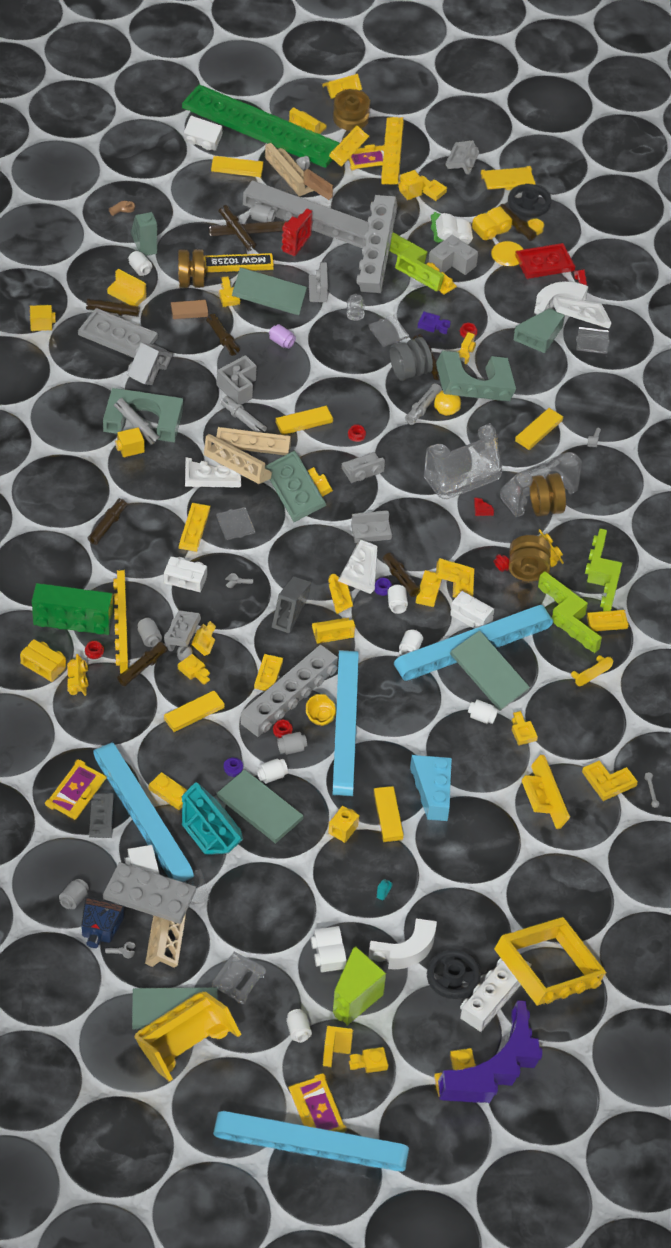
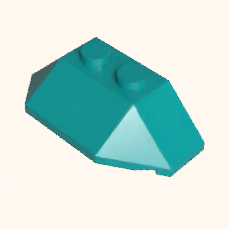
M195 782L182 795V826L204 854L230 853L243 840L241 829L222 805L199 783Z

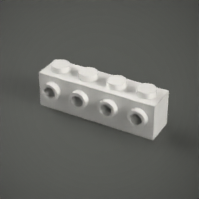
M501 958L495 970H490L487 973L483 984H478L473 991L472 997L470 999L466 998L460 1007L462 1009L461 1019L482 1032L521 985Z

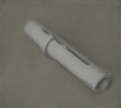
M432 384L419 402L412 406V410L405 416V421L410 425L415 424L416 420L425 414L427 407L433 402L436 395L442 391V388L438 384Z
M229 396L223 398L228 404L222 400L221 405L229 410L234 418L237 417L254 432L263 433L259 428L266 432L267 427L245 411L241 404H237Z
M120 398L113 405L135 428L139 427L141 434L151 445L160 438L149 427V423L144 422L123 398Z

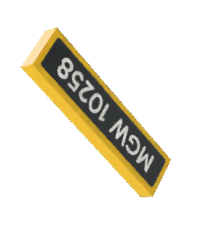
M272 253L204 256L205 272L239 271L240 267L251 271L273 270L274 266Z

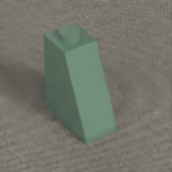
M153 213L135 215L131 235L137 250L145 256L157 254V223Z
M550 308L515 327L514 341L545 353L563 328L565 315Z

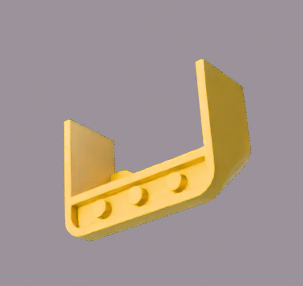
M200 992L139 1030L135 1034V1039L156 1071L170 1082L173 1080L170 1072L176 1065L175 1057L208 1036L221 1039L229 1031L237 1037L241 1036V1033L228 1007L207 992Z

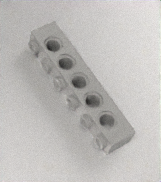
M375 195L374 202H371L372 215L368 217L369 231L366 230L365 233L366 245H363L362 249L364 257L363 260H360L359 266L361 273L357 275V285L360 286L361 292H382L397 211L396 196Z
M319 645L241 712V725L257 737L263 732L266 733L276 721L284 717L286 712L294 709L300 700L307 698L315 687L321 686L329 675L332 676L336 672L338 657L322 645Z

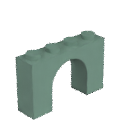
M442 351L436 362L443 393L446 395L510 401L516 391L508 358L491 356L485 368L488 380L485 381L475 379L464 371L459 352Z
M112 388L103 418V432L117 434V432L123 430L126 418L113 406L120 398H123L134 411L146 410L153 412L159 417L157 435L160 438L158 440L175 442L183 413V398Z

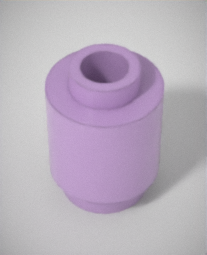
M280 324L274 325L269 331L270 340L283 348L289 349L295 343L296 337L294 334Z

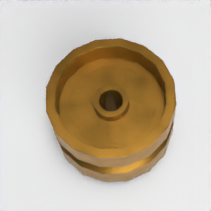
M346 89L337 93L334 98L333 112L335 124L339 128L350 131L356 126L360 129L364 128L369 121L370 99L368 95L357 89Z
M178 250L179 288H188L190 277H193V286L195 288H204L205 261L203 250H194L191 261L188 250Z
M559 473L548 474L546 479L541 475L531 477L530 499L536 516H547L550 511L552 514L564 513L566 495Z
M524 535L512 541L510 544L509 571L515 578L532 582L538 581L543 572L549 574L551 546L548 541L536 535Z

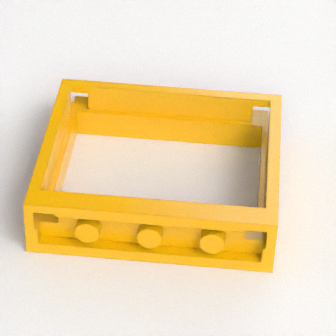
M564 917L502 935L494 948L537 1006L544 1003L549 1004L559 998L565 999L574 993L580 994L590 988L595 989L602 984L601 980L606 974V971ZM556 938L585 976L545 988L517 950Z

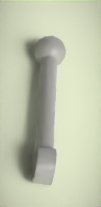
M648 772L645 774V780L648 781L650 788L651 805L657 808L659 802L656 800L652 784L653 775Z

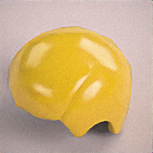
M443 390L436 395L434 408L440 414L445 416L453 415L460 410V396L446 395L443 393Z
M316 694L307 701L306 713L311 722L318 726H325L334 720L336 706L327 695Z

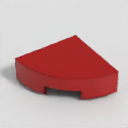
M585 270L574 271V277L578 280L579 284L587 286Z
M474 498L475 516H494V509L491 505L484 502L481 498Z

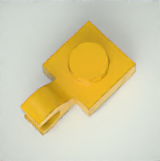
M421 176L424 194L437 201L446 193L447 187L435 179L429 181L426 177Z
M221 277L222 289L219 290V297L222 306L239 305L240 298L232 296L234 287H230L229 277Z
M469 332L462 342L461 349L458 351L460 358H465L464 364L469 362V353H473L476 342H474L475 335Z
M314 467L308 470L322 497L333 491L324 474L319 476Z
M209 621L207 626L202 624L200 629L196 631L191 644L204 656L210 654L215 642L212 633L216 626L211 621Z
M193 654L178 664V670L190 680L196 677L204 685L210 681L207 677L210 672L205 669V664Z
M521 711L514 712L512 732L518 746L537 741L538 736L531 721L525 722Z
M384 1047L363 1050L362 1055H350V1070L365 1067L366 1073L388 1069Z

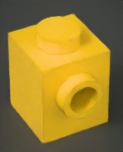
M415 170L401 174L400 183L398 184L399 191L407 200L421 196L423 179Z
M51 305L30 306L31 331L52 330V323H56L55 312H52Z
M139 427L117 432L118 440H115L117 451H121L123 458L144 453V439Z
M342 806L330 820L328 834L346 843L358 827L359 815L354 810Z

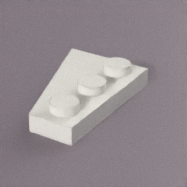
M554 296L552 303L558 313L610 328L611 321L601 303Z
M186 457L185 486L241 487V474L226 466L219 465L214 467L208 465V462H192V458Z
M360 540L338 581L371 594L375 590L377 546Z

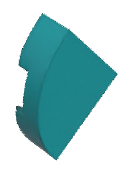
M386 879L381 881L377 889L378 899L385 900L392 888V882Z

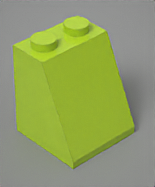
M357 947L352 950L334 992L333 1014L339 1021H343L347 1025L384 994L386 973Z

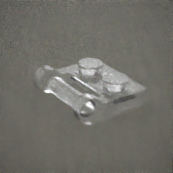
M234 951L213 980L212 987L231 996L238 1003L244 1004L248 999L247 995L259 978H263L266 969ZM248 970L252 971L253 974L241 991L236 989Z

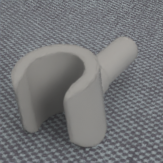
M600 428L596 429L594 436H588V447H597Z
M231 573L225 579L229 580L226 584L228 588H233L237 583L253 584V579H241L234 573Z
M127 942L124 948H105V953H119L129 959L133 957L134 951L128 950H133L135 944Z

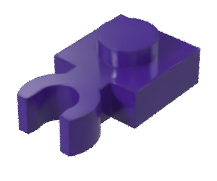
M423 312L418 322V328L433 333L435 330H439L440 333L447 334L451 321L440 320L438 315Z

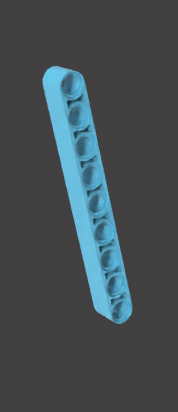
M538 605L402 655L395 660L394 666L402 679L408 681L457 663L450 655L451 650L479 630L497 648L548 629L553 624V619L543 605Z
M339 650L333 795L353 796L359 651Z
M111 742L95 749L93 752L98 765L147 844L152 845L154 855L168 878L180 882L193 878L194 875L190 864L115 744Z
M225 1111L218 1112L213 1133L214 1136L225 1140L393 1171H404L406 1169L409 1147L400 1143Z

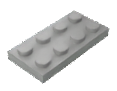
M95 308L78 330V335L133 358L136 355V348L141 343L153 344L158 338L157 332L98 308Z
M119 862L103 893V899L181 924L196 893V886Z

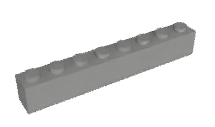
M253 180L243 192L244 206L251 208L252 205L255 206L256 203L272 207L273 210H276L275 217L285 221L290 220L292 216L298 218L299 214H302L307 208L313 211V231L360 248L366 245L365 233L366 230L369 231L367 221Z

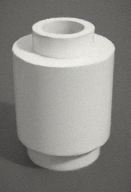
M134 251L130 254L129 264L138 275H147L152 269V263L142 252Z
M398 584L393 585L387 591L389 608L393 613H403L408 606L406 588Z
M408 630L405 632L399 646L401 656L420 648L423 636L419 631Z
M478 699L475 703L471 702L468 713L471 714L470 718L486 724L488 722L493 724L498 712L494 705Z
M274 759L260 764L257 770L259 780H263L264 783L275 781L288 774V768L283 759Z
M301 1009L292 1010L288 1013L286 1020L291 1039L297 1042H304L312 1034L308 1017Z

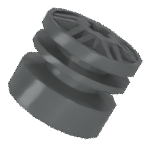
M417 337L414 340L411 339L407 344L400 342L391 345L389 351L390 361L394 373L399 380H408L413 378L415 374L421 376L432 371L431 352L422 337Z

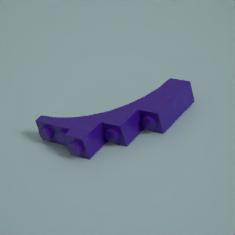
M517 1000L513 1007L509 1039L498 1054L475 1067L443 1071L438 1080L440 1100L490 1103L494 1095L497 1094L498 1085H513L516 1078L520 1075V1067L535 1068L538 1061L542 1059V1048L539 1047V1040L532 1038V1030L528 1025L530 1013L526 1009V1001Z

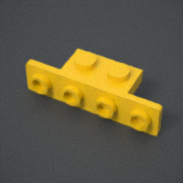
M539 755L531 765L535 776L525 775L521 781L533 811L550 813L556 829H561L570 819V816L545 755Z

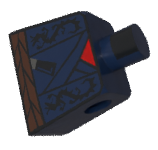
M85 898L82 936L88 938L86 943L88 947L98 948L100 941L107 943L112 941L124 919L123 905Z

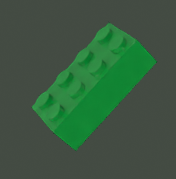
M36 583L32 598L33 625L109 635L113 620V593Z

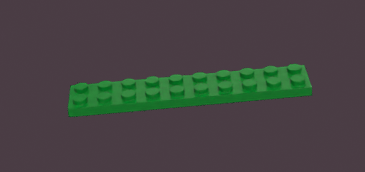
M200 84L182 103L183 109L264 143H272L274 147L282 148L286 152L300 158L308 156L310 162L324 168L333 160L329 156L330 153L340 144L335 140Z

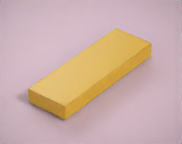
M356 126L329 156L342 167L368 139L369 135Z
M214 156L211 166L212 172L261 177L263 170L262 161Z
M327 406L276 418V424L281 435L333 423V418Z
M548 408L518 434L515 441L530 450L563 421V416Z
M192 503L180 539L179 549L198 551L209 516L210 506Z
M212 691L164 714V720L172 731L176 732L223 709L224 703L217 693Z
M394 786L374 788L383 842L403 840L404 836Z

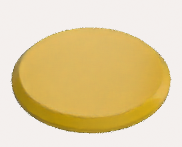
M505 241L496 244L492 248L491 255L501 265L515 266L519 264L515 257V252L524 249L517 243Z

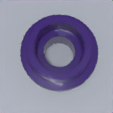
M379 578L375 582L374 592L381 596L388 595L387 591L392 586L391 582L387 578Z
M229 758L224 762V771L227 775L236 777L243 771V762L238 758Z

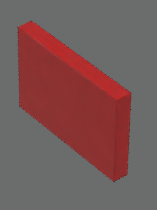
M563 243L515 252V257L526 279L575 271V265Z

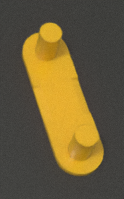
M599 655L596 658L598 664L580 674L573 671L571 677L575 679L576 685L583 686L609 670L613 664V659L611 657L604 658Z

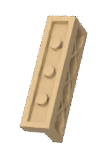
M272 143L265 145V158L298 196L314 191L309 187L305 188V184H303L304 171L284 149H276Z
M218 427L216 438L239 450L287 455L291 447V436Z
M211 434L206 435L205 456L258 484L271 479L272 472L265 469L264 462Z
M186 914L181 924H175L172 921L153 915L145 964L153 967L161 961L174 968L178 966ZM169 930H172L175 935V941L173 942L168 936ZM166 948L170 949L172 959L165 956Z

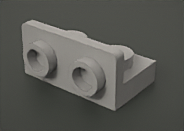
M474 141L455 143L446 162L448 169L463 167L465 174H470L479 155V150Z
M320 262V268L316 270V275H309L310 302H327V262Z
M375 452L342 463L341 468L350 482L353 483L384 472L385 460L384 458H378Z
M389 511L352 514L351 528L355 543H358L360 540L371 542L392 539Z
M177 612L175 618L172 619L168 632L164 636V642L169 651H173L176 645L188 646L201 620L199 613Z

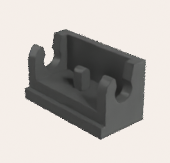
M113 793L93 795L94 801H91L89 838H112Z

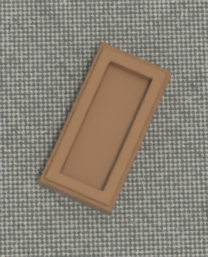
M309 169L304 171L303 184L330 200L333 197V185Z
M206 300L171 302L173 319L208 316Z

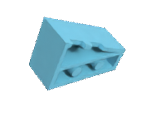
M412 755L410 770L415 778V784L419 790L427 820L448 821L452 758Z

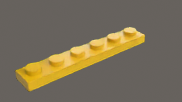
M403 117L387 118L381 176L382 184H399L404 126Z
M125 570L117 571V578H113L114 590L118 591V593H114V605H118V608H114L115 620H118V623H115V635H119V639H115V649L119 650V654H116V666H120V673L128 669Z

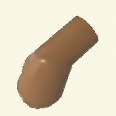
M121 201L109 208V212L112 216L119 212L130 213L134 211L135 204L132 201Z

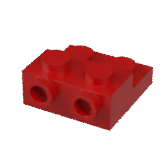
M306 208L302 214H299L298 218L292 216L288 222L284 223L282 231H284L282 234L283 252L296 256L311 237L312 210Z

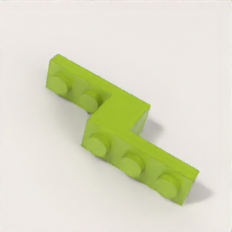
M392 233L389 251L398 256L395 268L435 291L440 290L444 274L425 264L427 251Z
M600 529L598 536L594 535L592 546H595V549L590 551L589 560L592 561L587 563L585 574H588L587 582L605 586L604 593H607L606 597L602 596L600 607L603 608V611H611L622 563L601 558L607 530Z
M543 572L539 578L538 588L559 604L553 609L552 619L554 624L582 643L585 648L596 653L600 649L602 637L579 621L586 615L588 603L547 572Z

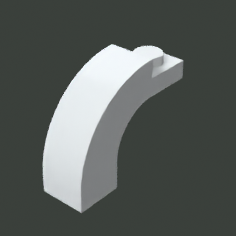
M557 282L548 285L538 293L534 313L537 315L549 308L552 309L554 307L552 303L554 296L585 301L588 286L575 282Z
M416 919L413 935L410 939L400 944L371 941L369 959L377 962H389L388 969H404L419 963L428 955L433 946L437 921Z

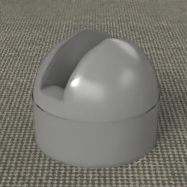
M308 156L296 160L297 165L302 170L310 167Z
M179 646L177 650V657L181 661L193 654L190 646Z

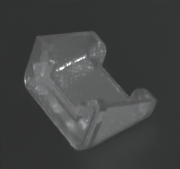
M491 423L479 428L478 437L480 440L450 451L442 444H436L427 448L424 478L437 496L442 499H450L500 479L502 464L496 430Z
M566 452L521 471L502 486L500 497L515 517H519L524 514L525 509L523 506L527 505L526 496L530 495L532 477L541 475L546 479L548 474L559 473L564 488L568 490L569 494L578 491L582 461L575 453Z

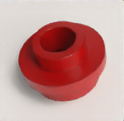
M472 323L463 324L460 328V335L465 338L469 332L476 337V326Z
M353 425L348 430V437L352 441L360 442L365 439L366 431L361 425Z
M498 554L496 559L493 560L495 566L501 572L508 571L509 559L505 555L501 556Z
M90 641L85 647V655L90 659H98L104 654V647L98 641Z
M279 720L273 726V733L278 738H282V735L291 734L293 730L292 725L287 720Z

